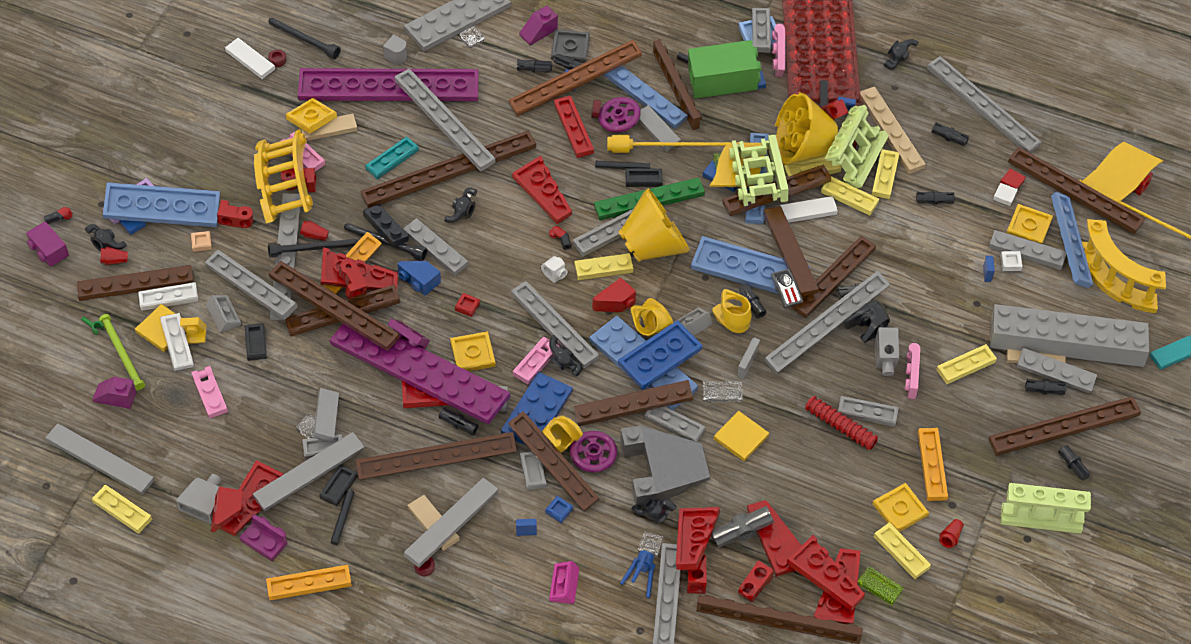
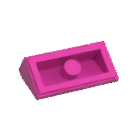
M573 561L554 564L549 597L551 602L568 604L575 602L579 567Z

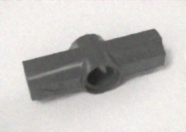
M767 506L749 514L741 513L734 516L730 523L714 529L712 534L720 548L738 539L746 540L751 538L755 531L773 524L774 520Z

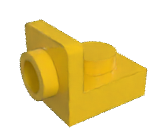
M199 317L180 318V326L186 331L188 344L206 342L207 325Z

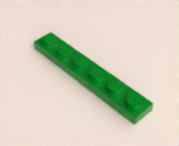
M699 177L650 189L662 206L705 195V190ZM645 190L594 202V208L599 221L620 216L634 209Z

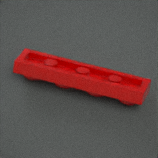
M567 96L555 99V109L576 158L594 154V148L572 97Z

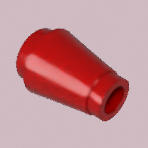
M311 220L309 222L304 221L300 230V235H303L304 238L326 241L329 234L328 230Z
M110 247L101 248L100 263L105 265L127 263V251Z
M954 519L939 534L941 545L946 548H952L958 544L964 527L961 520Z

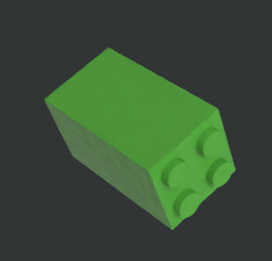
M752 40L688 49V71L694 99L758 90V82H761V64L756 59L758 57L757 47H753Z

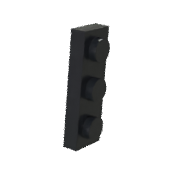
M380 204L363 210V216L392 247L409 241V235Z

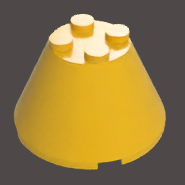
M800 92L799 94L791 95L786 100L775 123V127H778L776 139L782 164L785 165L826 156L828 149L835 140V136L838 134L836 121L806 94Z
M649 188L644 191L625 224L618 231L622 239L626 240L625 245L630 252L635 251L633 255L638 262L689 252L690 248L675 223L670 221L666 215L667 211Z

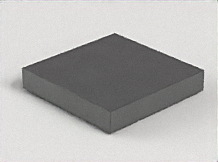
M555 29L551 60H554L556 54H561L570 59L575 58L580 63H585L590 32Z

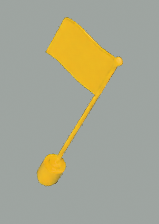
M612 135V137H607V151H612V153H629V149H633V146H725L719 157L716 175L709 187H740L736 186L735 175H737V172H733L732 161L734 159H730L729 148H732V142H633V139H629V135ZM743 143L744 148L761 146V143ZM738 152V153H739V157H740L741 166H743V159H748V158H741V154H740V152ZM761 167L750 168V175L760 174ZM744 179V180H745L746 187L755 186V185H748V186H747V181H746V179Z
M1122 142L1107 155L1096 170L1084 180H1079L1131 211L1191 239V235L1122 202L1125 197L1139 186L1150 171L1162 163L1163 160L1126 142Z

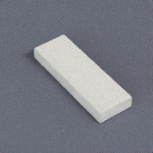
M239 38L225 47V51L261 79L275 70V65Z
M833 196L779 205L782 207L789 223L837 215L838 212Z
M195 282L138 292L141 311L156 309L161 304L168 307L198 302Z
M180 313L160 317L174 371L194 366L185 331L180 326Z

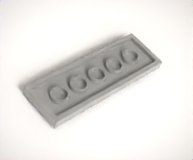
M452 0L405 24L404 30L424 52L511 7V1Z

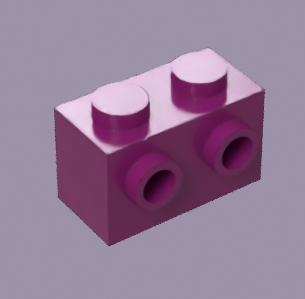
M45 221L26 232L28 247L32 251L35 250L42 263L46 262L49 267L69 256L66 244Z

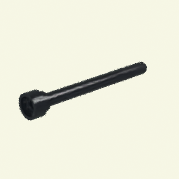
M269 18V24L325 51L329 58L335 60L339 57L341 52L339 46L335 44L327 45L274 18Z
M349 223L344 225V229L360 236H364L368 232L382 244L391 246L382 235ZM403 243L393 247L410 253L418 261H424L427 255V248L421 245L412 247Z
M356 239L282 246L273 242L268 243L269 258H276L282 253L321 250L323 247L327 249L353 247L358 241Z

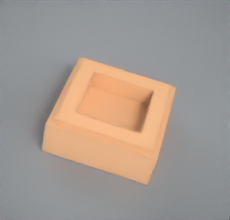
M210 231L191 233L193 252L212 250Z

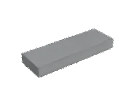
M752 8L753 47H757V52L770 53L771 50L769 8Z
M649 105L640 109L641 115L638 122L657 142H681V139ZM661 146V147H662L665 151H668V150L672 149V148L675 147V146Z
M320 388L313 437L333 441L339 398L338 392Z
M841 396L838 412H842V415H846L847 418L895 427L899 407Z
M668 407L648 410L644 415V419L681 438L698 442L706 428Z

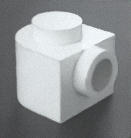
M553 256L541 265L542 272L553 283L563 279L568 273L565 269V263L560 257Z

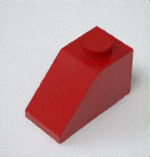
M620 277L593 297L592 309L601 312H623L635 304L636 290Z
M219 486L215 494L210 532H216L237 518L240 510H244L245 498H242L243 490Z

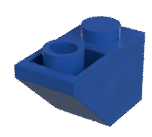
M400 261L397 264L400 279L407 281L416 292H420L424 296L441 283L440 271L428 261Z

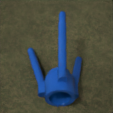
M645 550L640 551L638 557L634 558L632 565L623 576L620 584L623 585L635 567L636 571L631 580L632 583L636 581L640 571L647 572L649 570L646 597L650 598L653 571L656 566L653 563L654 555Z

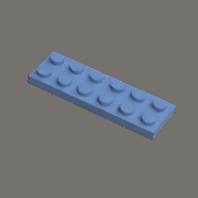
M107 183L103 219L217 227L220 191Z
M702 236L693 258L691 269L779 294L775 290L770 274L786 270L787 266L782 258Z
M615 316L589 337V342L623 372L625 371L618 365V359L646 342L644 338L618 316ZM676 367L644 388V390L689 380L692 394H694L698 390V385ZM681 403L675 404V405L666 406V407H668V408L674 410V409L677 408Z

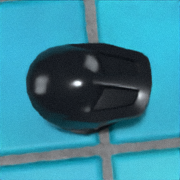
M873 300L865 303L843 325L846 329L854 326H868L869 328L866 333L860 336L861 340L867 343L876 337L878 328H886L889 325L890 317L879 300Z

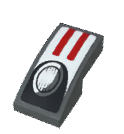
M789 269L770 274L775 290L779 293L783 308L803 302L798 286Z

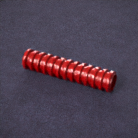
M816 396L808 400L805 406L807 412L810 411L812 415L815 414L817 418L820 417L821 421L825 420L826 424H831L832 428L836 427L837 431L841 430L842 434H846V437H851L852 441L856 440L857 444L861 443V446L866 447L868 451L877 443L878 435H873L871 431L868 432L867 428L863 429L862 425L858 426V423L856 421L852 422L851 418L847 419L846 415L843 416L842 412L832 409L831 405L827 406L826 402L822 403V400L817 399Z

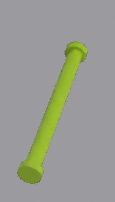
M104 314L100 316L99 321L103 323L129 376L134 381L136 391L143 389L145 383L143 380H140L111 324L110 315Z

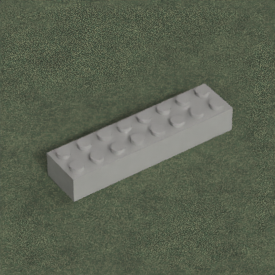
M994 304L991 317L990 348L1019 351L1025 348L1036 353L1144 367L1149 354L1148 323Z

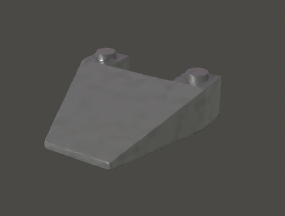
M644 426L621 428L620 442L624 458L645 454L650 477L633 479L632 494L635 505L639 508H643L649 499L668 500L710 479L702 443Z

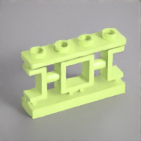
M865 105L854 106L849 110L848 116L842 123L841 129L835 136V140L825 156L826 161H832V166H842L846 172L843 180L855 188L863 186L889 136L885 130L879 131V126L871 127L866 121L868 111ZM854 140L860 146L858 151L852 146Z
M776 134L768 135L767 141H765V138L761 139V146L744 148L743 141H740L739 144H736V140L732 141L729 155L730 159H734L732 161L733 172H737L735 182L736 186H740L738 196L739 200H743L744 206H748L749 201H751V204L755 203V196L772 194L773 201L779 197L781 202L788 201V185ZM767 149H769L771 162L769 156H764L767 155ZM738 152H740L741 158H748V159H743V166H741L740 157H739V153H738ZM766 166L767 173L750 175V168ZM773 176H775V179H776V184H777V188H778L777 190H776V185H775V183L765 184V183H771V182H773ZM744 179L747 181V186L757 184V186H749V193H747Z
M1009 483L1007 503H1002L1001 524L1081 534L1084 524V512H1089L1091 509V493Z

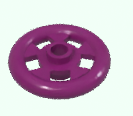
M613 98L601 107L598 117L599 123L607 131L615 133L624 132L637 124L640 119L641 110L638 103L631 98ZM620 104H626L627 106L626 108L620 107ZM611 107L614 108L611 113L607 112ZM628 111H634L633 116H628ZM609 118L613 120L610 124L606 121Z
M587 431L583 433V436L578 441H574L571 444L570 456L573 463L581 470L591 473L602 472L610 468L615 462L617 446L609 435L600 431ZM599 439L604 441L605 443L603 446H601L596 441ZM588 440L590 443L583 447L581 443ZM604 451L610 452L608 458L602 457ZM584 452L586 458L580 459L578 454ZM590 461H599L597 465L590 464Z

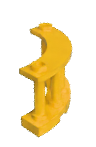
M300 129L295 132L294 137L273 144L267 143L266 139L259 141L255 147L256 151L258 150V153L254 154L257 189H261L263 199H260V204L266 223L273 222L277 219L278 213L302 206L305 212H309L312 209L313 201L311 196L308 195L303 171V151L307 140L305 134L301 133ZM293 153V161L268 167L271 159ZM292 168L295 169L296 179L270 186L268 177L271 174ZM298 186L301 199L278 206L273 205L271 195L274 192Z
M1087 219V230L1090 238L1088 242H1082L1092 281L1117 302L1121 303L1122 301L1132 305L1131 308L1156 313L1158 305L1155 291L1156 289H1166L1165 272L1143 267L1130 260L1112 241L1108 233L1106 221ZM1118 272L1128 278L1127 283L1117 278L1116 273ZM1135 282L1148 286L1147 292L1134 288Z

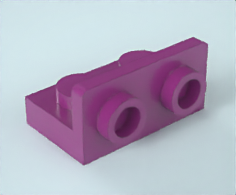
M391 318L388 326L399 333L400 338L415 347L418 346L425 350L430 342L428 338L399 320Z
M254 514L251 517L252 524L240 536V541L273 562L288 544L286 533L280 527L275 528L266 518L258 517Z

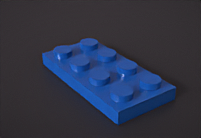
M677 320L618 359V365L643 390L700 352L703 345Z
M538 372L501 429V434L513 432L515 441L525 445L509 427L508 423L524 411L542 432L547 424L558 416L573 392V387Z

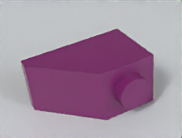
M546 5L531 15L519 32V35L529 45L536 43L555 32V29H558V15Z
M119 377L105 380L98 384L92 401L131 409L137 393L134 381Z

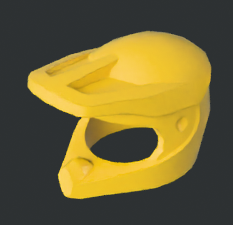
M724 289L721 294V304L712 309V313L717 321L729 331L743 333L748 330L752 313L750 302L746 297ZM731 299L739 300L742 303V307L727 301Z
M648 298L643 306L635 305L631 307L635 327L645 336L653 337L673 324V320L666 308L653 298ZM640 315L644 321L645 327H642L640 325Z
M565 416L553 418L542 430V433L560 453L565 451L571 443L578 441L583 436L579 426Z

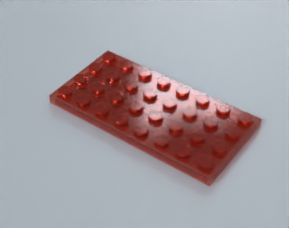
M782 0L788 98L800 92L806 94L815 103H819V82L827 80L828 103L837 100L838 97L856 99V103H860L852 0Z

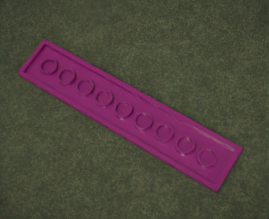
M300 68L298 100L314 98L317 101H413L395 82V76L407 69ZM410 69L440 101H478L479 69Z
M342 324L329 340L330 345L488 425L511 397L509 391L418 346L415 347L402 338H399L386 351L345 324Z

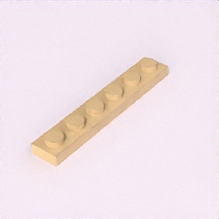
M875 86L860 91L858 94L859 99L867 107V111L876 125L880 127V131L885 130L889 135L887 142L894 152H899L898 159L907 173L911 174L925 169V162Z

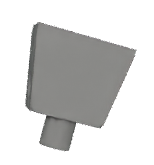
M878 328L874 341L876 368L882 369L883 376H892L899 360L898 328Z
M211 474L207 481L195 478L177 498L178 510L211 524L215 494L219 488L218 485L222 481L221 478L215 474Z

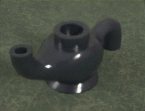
M908 39L898 42L897 40L887 53L890 54L891 60H887L884 66L888 69H894L900 60L905 61L909 56V46L914 45L916 47L919 41Z
M472 187L466 188L463 196L459 199L456 198L452 204L454 215L446 216L444 221L454 223L465 216L470 218L476 205L475 201L472 202L471 196H476L477 189Z
M90 224L85 228L88 234H94V237H91V242L100 252L101 248L110 247L121 250L127 246L124 241L116 243L114 241L115 235L110 229H100L96 224Z
M553 334L549 341V347L553 356L550 359L563 371L564 368H572L571 372L578 376L582 371V365L572 358L574 353L566 346L563 349L556 345L558 338Z
M649 499L644 505L645 508L642 509L634 505L631 510L637 515L645 516L653 520L655 524H659L667 518L669 510L674 511L677 506L670 500Z

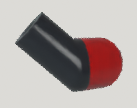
M62 207L54 213L45 215L44 221L47 224H51L63 219L69 220L72 218L73 213L70 208Z
M554 226L553 229L549 230L550 237L553 239L556 237L560 238L564 250L572 247L569 234L562 228Z

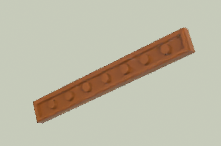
M633 39L509 99V104L518 117L641 57L642 52Z

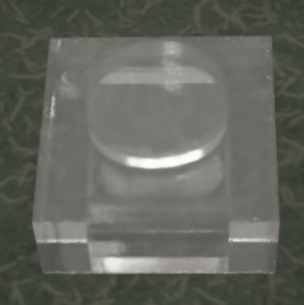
M474 26L459 34L460 39L470 49L484 41V36Z
M308 413L296 426L297 431L308 438H315L313 437L315 417Z
M644 531L638 552L645 550L658 558L663 536Z

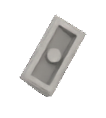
M228 295L210 296L206 306L219 332H225L242 324Z
M699 307L678 319L693 336L712 325L710 313Z

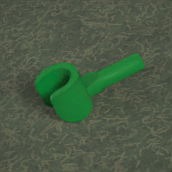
M84 316L81 318L83 322L92 328L94 335L99 334L95 328L99 327L104 330L101 321L92 322Z

